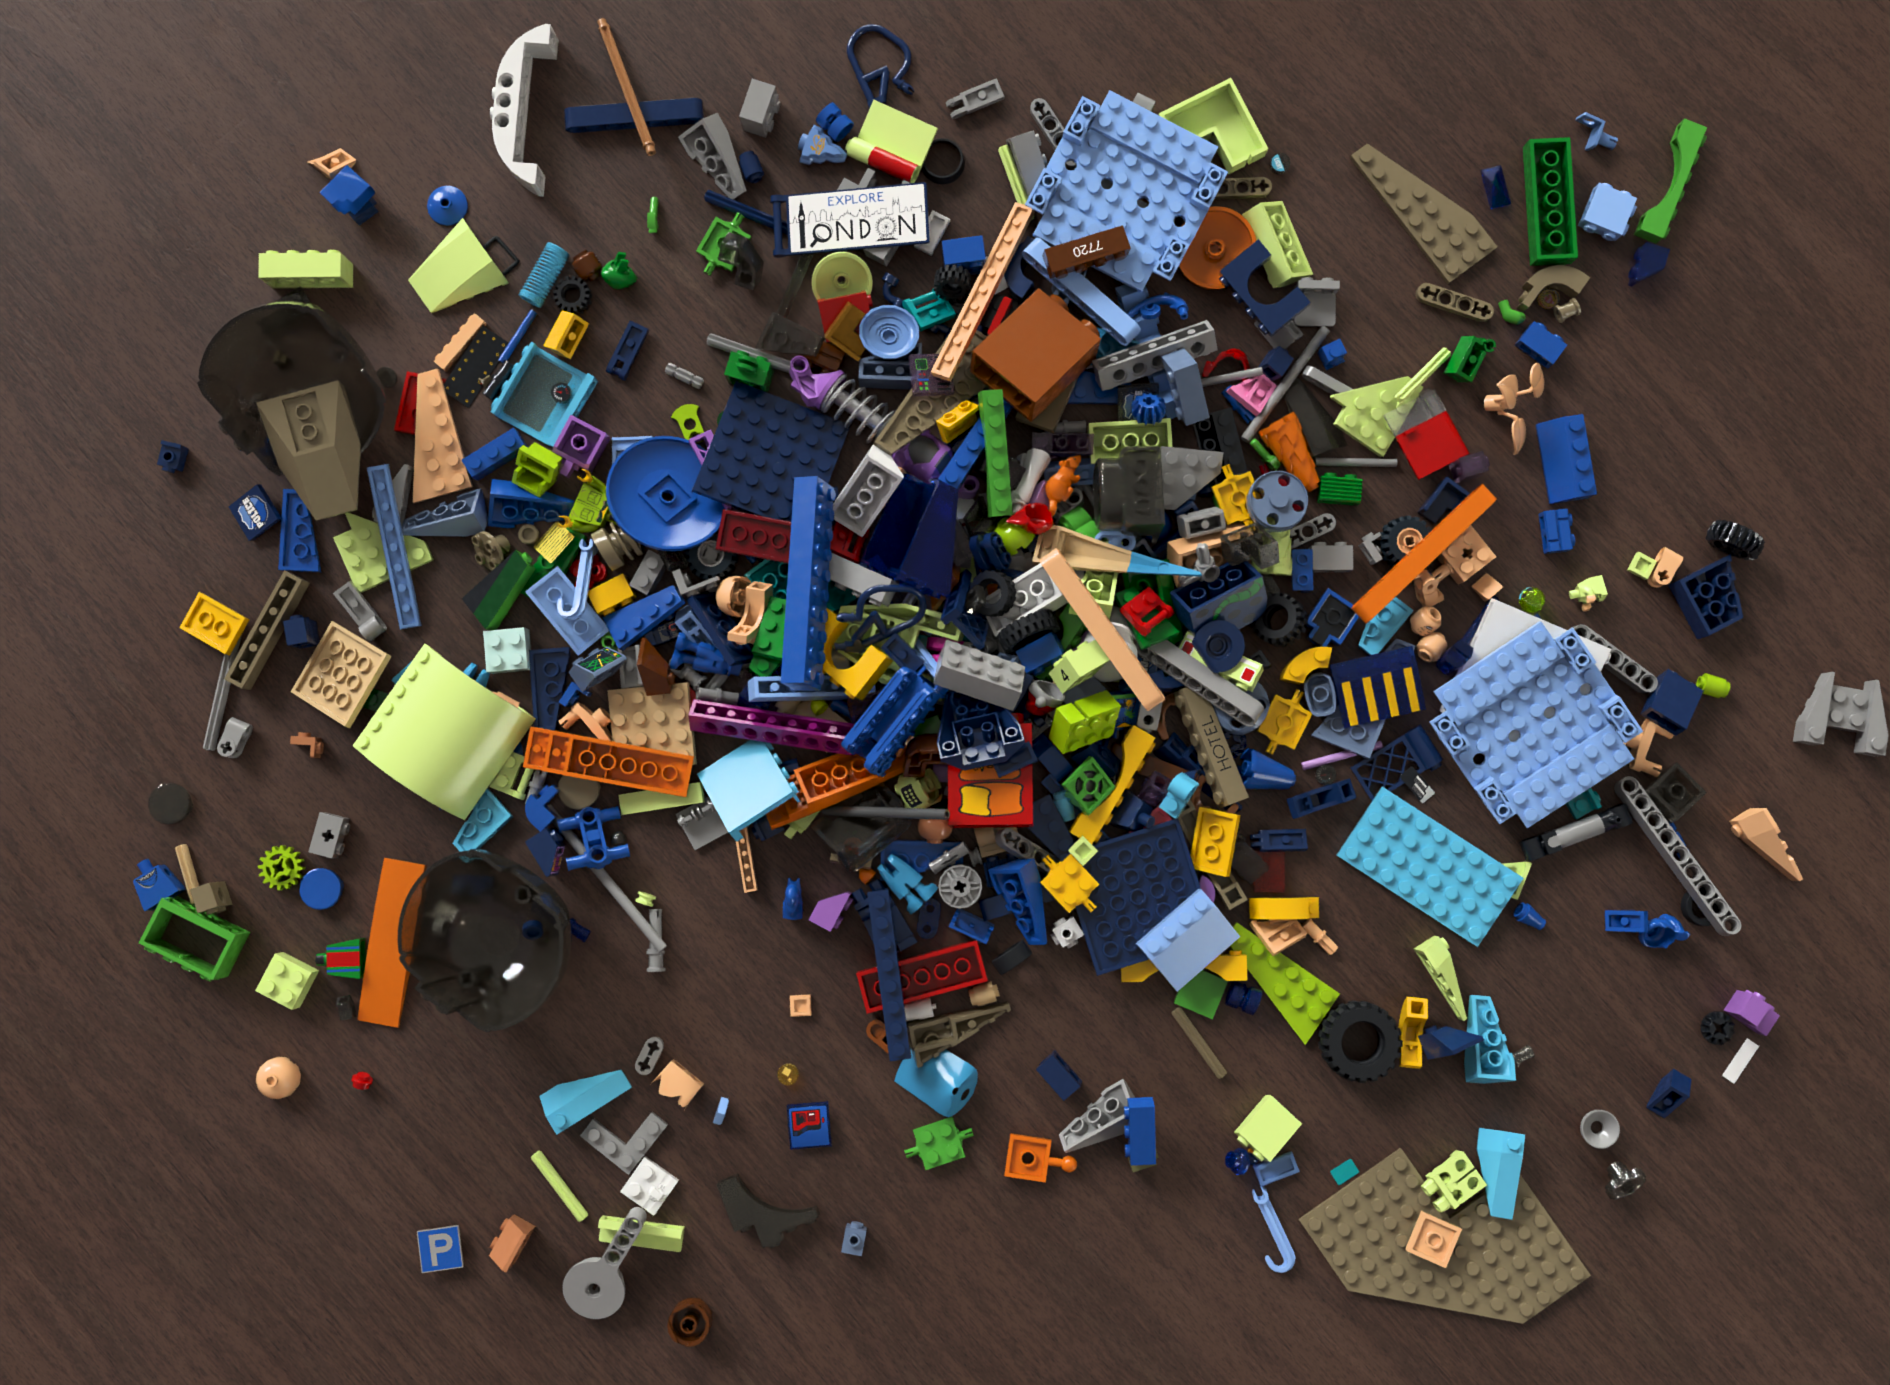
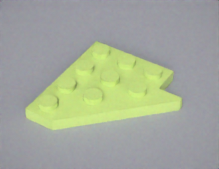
M1409 376L1333 394L1330 398L1343 407L1333 425L1379 457H1384L1421 393L1423 386H1420L1404 403H1399L1395 399V395L1411 380Z
M347 512L345 515L351 530L333 538L353 584L362 593L390 579L378 523ZM403 535L410 571L434 561L425 541L413 536Z

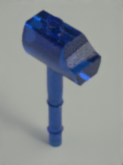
M1493 596V597H1492L1493 599L1499 601V598H1498V597H1496V596ZM1491 598L1475 621H1473V624L1463 638L1448 648L1437 661L1436 667L1446 675L1455 672L1471 658L1473 647L1469 643L1476 633Z

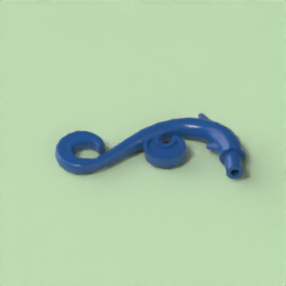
M1164 292V295L1153 296L1138 303L1127 315L1133 318L1141 313L1142 318L1151 320L1160 316L1161 310L1159 305H1169L1170 308L1176 309L1181 319L1185 320L1188 318V306L1182 298Z

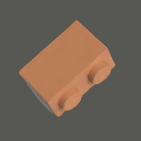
M515 1214L503 1221L500 1230H502L499 1238L495 1237L489 1247L492 1249L489 1256L504 1272H507L516 1263L536 1227Z

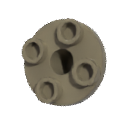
M481 531L471 538L476 552L475 560L479 565H484L492 571L504 561L503 555L509 554L510 543L503 535L492 536L488 532Z

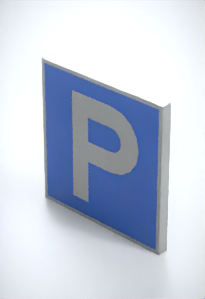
M459 1225L417 1231L422 1273L464 1267Z

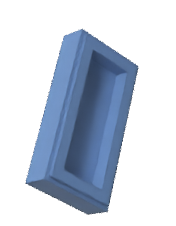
M1292 1151L1274 1157L1271 1162L1264 1161L1253 1166L1261 1187L1300 1172Z

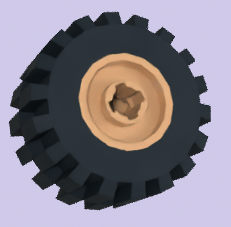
M1402 516L1384 525L1382 528L1383 532H1380L1381 540L1377 541V546H1381L1380 550L1384 554L1382 558L1384 561H1389L1388 565L1395 566L1432 531L1431 527H1425L1427 523L1424 520L1419 521V517Z

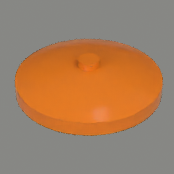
M1210 207L1179 265L1182 274L1191 283L1201 288L1210 290L1224 289L1225 287L1219 280L1221 277L1219 272L1256 242L1255 233L1251 225L1240 213L1230 208Z

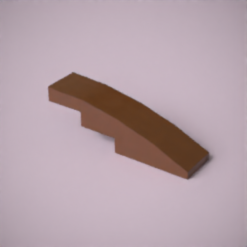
M1114 742L1110 751L1120 760L1119 767H1121L1122 746ZM1146 754L1143 758L1145 761L1143 767L1139 772L1135 771V773L1169 786L1176 775L1188 770Z

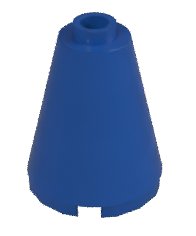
M1247 748L1242 753L1240 759L1243 762L1241 766L1237 765V769L1245 789H1289L1291 786H1294L1296 775L1292 769L1254 749Z

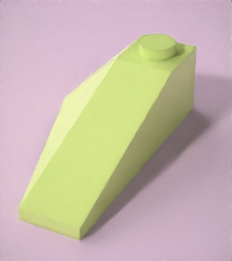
M1433 936L1415 947L1414 950L1457 1018L1465 1021L1467 1017L1451 954L1447 950L1450 947L1443 937L1440 939L1438 936Z

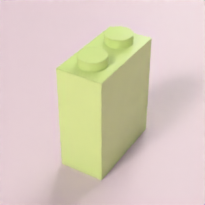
M1265 1095L1234 1133L1238 1136L1237 1141L1244 1147L1249 1146L1254 1151L1252 1154L1259 1161L1271 1162L1302 1123L1273 1096Z

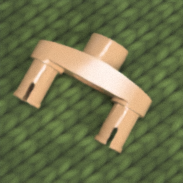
M576 702L571 707V710L559 720L560 725L564 724L562 727L568 730L576 721L582 719L598 739L612 741V735L606 727L612 720H610V714L602 707L593 712L584 704Z
M1646 718L1641 725L1643 732L1624 744L1631 748L1630 753L1634 757V760L1629 762L1630 769L1637 772L1643 771L1658 777L1661 772L1657 770H1662V765L1646 760L1654 733L1665 736L1668 739H1672L1674 735Z

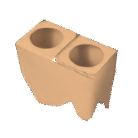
M674 1059L653 1080L654 1082L661 1079L659 1094L668 1097L680 1096L678 1104L682 1107L688 1105L704 1085L703 1082Z

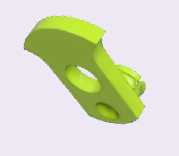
M686 404L677 408L671 416V419L678 421L684 438L687 440L692 438L694 434L704 433L697 415L700 407L694 404ZM689 419H693L696 422V426L692 430L685 428V422Z

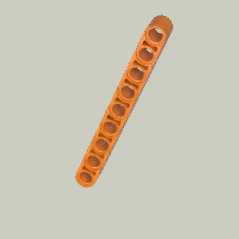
M1484 484L1478 486L1362 596L1351 609L1365 624L1372 620L1481 516L1497 498Z

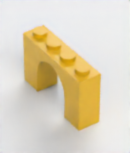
M826 608L828 613V620L825 624L827 640L824 643L825 662L822 672L823 674L827 673L830 675L829 680L837 687L840 685L846 689L844 693L854 700L856 697L863 700L893 660L880 649L870 645L854 666L848 669H838L832 660V648L849 624L847 622H839L836 619L837 614Z

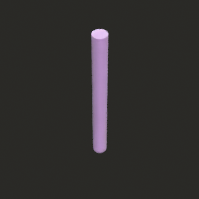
M1381 741L1376 742L1373 751L1383 748ZM1345 750L1302 762L1301 765L1303 770H1307L1357 755Z

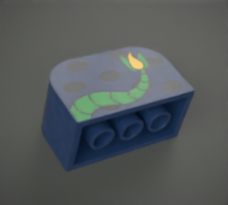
M1239 556L1218 567L1220 574L1213 582H1200L1197 580L1185 587L1181 586L1170 592L1177 618L1194 636L1204 624L1214 620L1228 621L1238 629H1241L1257 620L1265 611L1267 595L1263 576L1244 557Z

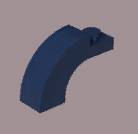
M1029 236L1026 237L1024 242L1019 244L1017 252L1015 251L1004 273L1008 290L1013 299L1020 305L1035 292L1033 281L1023 275L1028 262L1022 256V252L1034 240Z
M1349 778L1295 795L1286 800L1292 818L1295 819L1357 797Z

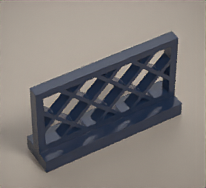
M965 569L960 573L959 582L946 598L940 620L945 625L952 622L978 650H981L985 645L989 622L986 616L977 613L973 609L969 601L972 573Z

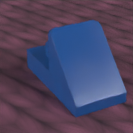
M1605 910V931L1648 932V911Z

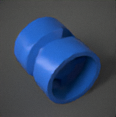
M833 102L822 109L816 118V123L823 130H828V135L835 142H839L847 136L854 126V122L847 115H842V110Z

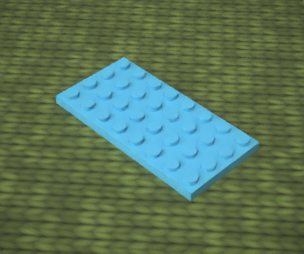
M1384 787L1380 788L1337 853L1338 857L1477 947L1524 879Z

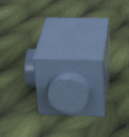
M852 1221L851 1224L847 1223L842 1253L862 1256L867 1227L863 1226V1223Z

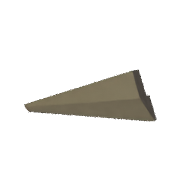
M1004 1002L907 1022L910 1047L916 1066L918 1068L922 1067L926 1061L938 1057L939 1053L947 1048L959 1044L978 1032L979 1028L987 1023L994 1022L995 1018L1003 1013L1010 1012V1004Z

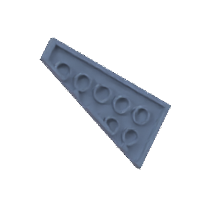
M1396 638L1362 677L1371 678L1379 720L1372 722L1370 720L1361 678L1351 689L1359 725L1350 726L1345 698H1343L1337 705L1336 711L1327 716L1311 737L1370 759L1390 710L1383 673L1391 672L1396 695L1404 676L1403 669L1407 668L1416 646Z

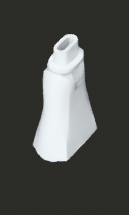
M1033 448L1028 450L1027 454L1022 453L1017 456L1016 478L1011 491L1013 515L1030 502L1036 484L1051 461L1050 455L1047 452Z

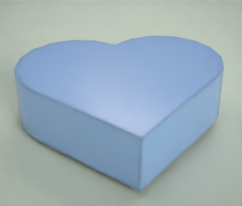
M721 1097L713 1120L714 1124H722L729 1103L727 1098Z

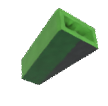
M517 550L512 552L462 598L485 629H498L536 568L532 564L533 559L528 553H522Z

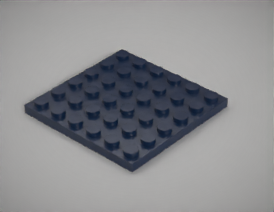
M736 381L692 492L749 514L791 522L794 477L818 476L829 483L850 426L845 428V422L834 420V418Z
M1178 818L1154 825L1151 828H1144L1093 844L1098 852L1083 867L1099 883L1088 897L1097 907L1091 913L1083 904L1076 906L1075 909L1097 976L1149 960L1135 943L1197 889H1201ZM1071 853L1059 855L1060 861H1063Z

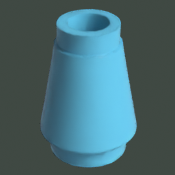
M1061 790L1053 794L1054 799L1052 801L1063 821L1066 822L1076 817L1074 805L1069 802L1071 799L1065 797L1066 790Z

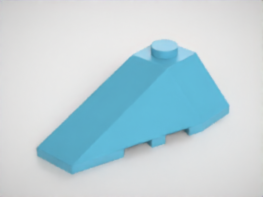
M1469 996L1467 1032L1483 1036L1484 1041L1465 1049L1466 1082L1486 1084L1516 1081L1514 1057L1508 1051L1505 1043L1507 1039L1500 1030L1499 1018L1490 996Z
M621 1069L558 1084L540 1095V1100L545 1116L557 1135L629 1090L632 1086Z

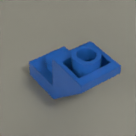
M1043 733L1032 741V748L1036 757L1058 782L1074 769Z

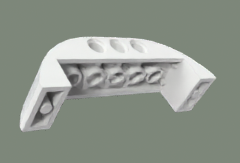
M544 24L529 30L509 47L501 60L497 72L496 86L492 89L494 107L490 109L493 139L503 162L523 187L543 197L545 175L538 164L523 163L533 58L557 60L559 40L551 24Z

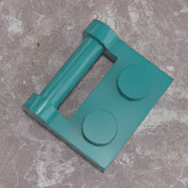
M934 288L929 293L902 301L903 308L914 316L920 332L953 319L956 315L949 301H945V297L943 299L939 298L940 295L937 296L935 294ZM933 299L938 300L936 302L930 303L928 305L916 309V306L921 305Z

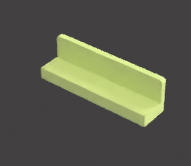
M603 1215L599 1219L598 1228H600L599 1241L610 1243L625 1218ZM645 1221L632 1246L681 1252L685 1226Z

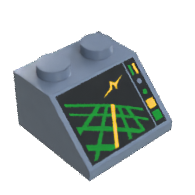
M609 647L601 650L597 648L588 654L589 657L585 659L580 657L572 663L573 667L568 673L580 690L584 692L614 675L627 658L625 655Z

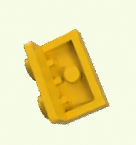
M965 400L938 419L936 423L942 441L948 444L975 425L977 422L976 412L979 410V405Z

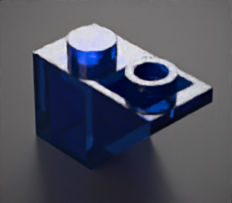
M1649 242L1638 247L1634 254V259H1636L1635 265L1631 267L1628 273V278H1630L1628 285L1634 286L1662 271L1665 268L1670 249Z

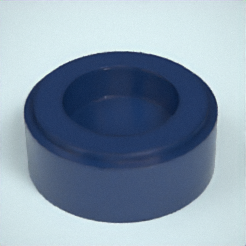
M537 920L525 922L522 926L523 936L529 940L540 938L543 935V924Z

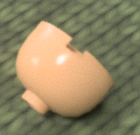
M730 576L722 580L715 594L719 609L726 615L742 617L746 603V587L751 584V581L747 577Z
M276 1057L267 1060L260 1066L256 1074L258 1090L270 1099H282L290 1096L299 1086L301 1079L299 1067L287 1057Z

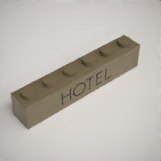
M1188 687L1173 693L1175 704L1180 709L1183 724L1187 727L1190 742L1195 747L1198 762L1203 767L1206 782L1211 787L1213 799L1218 808L1221 809L1249 798L1212 703Z

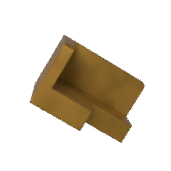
M848 301L824 335L826 339L859 362L860 356L866 348L863 346L859 334L854 329L865 313Z

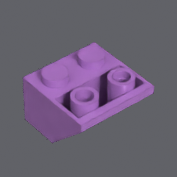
M847 891L818 901L809 921L830 932L834 928L838 929L844 918L841 916L843 910L847 911L853 901V898L850 897L852 893Z

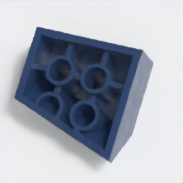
M1731 554L1668 585L1697 640L1707 637L1743 618L1739 593H1736L1734 580H1736L1735 573H1732L1730 564L1732 562Z

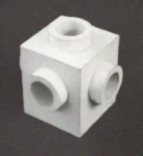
M1073 916L1066 920L1064 917L1053 923L1055 927L1051 928L1053 931L1051 937L1056 946L1061 944L1062 947L1067 946V948H1071L1078 943L1077 939L1084 935ZM1066 929L1069 930V934L1067 936H1063V931Z

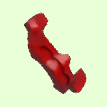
M1231 348L1221 352L1213 362L1206 361L1202 376L1208 377L1211 371L1217 367V363L1229 356L1241 360L1244 370L1250 369V365L1243 351Z

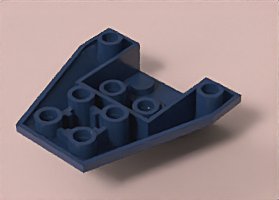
M956 691L946 693L937 739L941 762L965 771L1006 762L1025 744L1021 726L1008 709Z

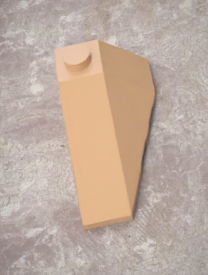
M1749 808L1729 821L1732 825L1731 830L1737 837L1791 881L1803 880L1794 859L1786 853L1788 846L1785 841L1778 837L1777 834L1781 831L1767 808Z

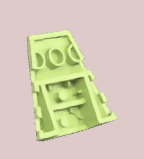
M463 218L408 279L431 313L455 305L464 299L473 298L474 295L482 292H489L500 285L509 284Z

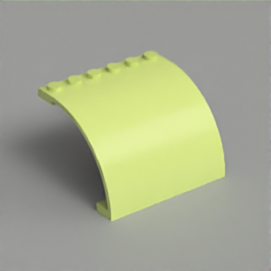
M424 644L355 741L353 747L378 768L417 795L450 814L465 820L536 718L523 708H517L494 694L444 659L429 645Z

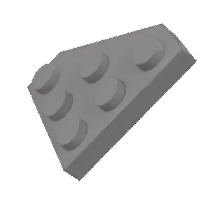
M1161 446L1154 508L1176 510L1221 473L1223 452Z

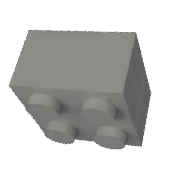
M752 78L739 115L743 131L765 138L768 132L772 131L774 126V120L772 119L774 113H778L781 104L778 99L779 94H777L774 85Z

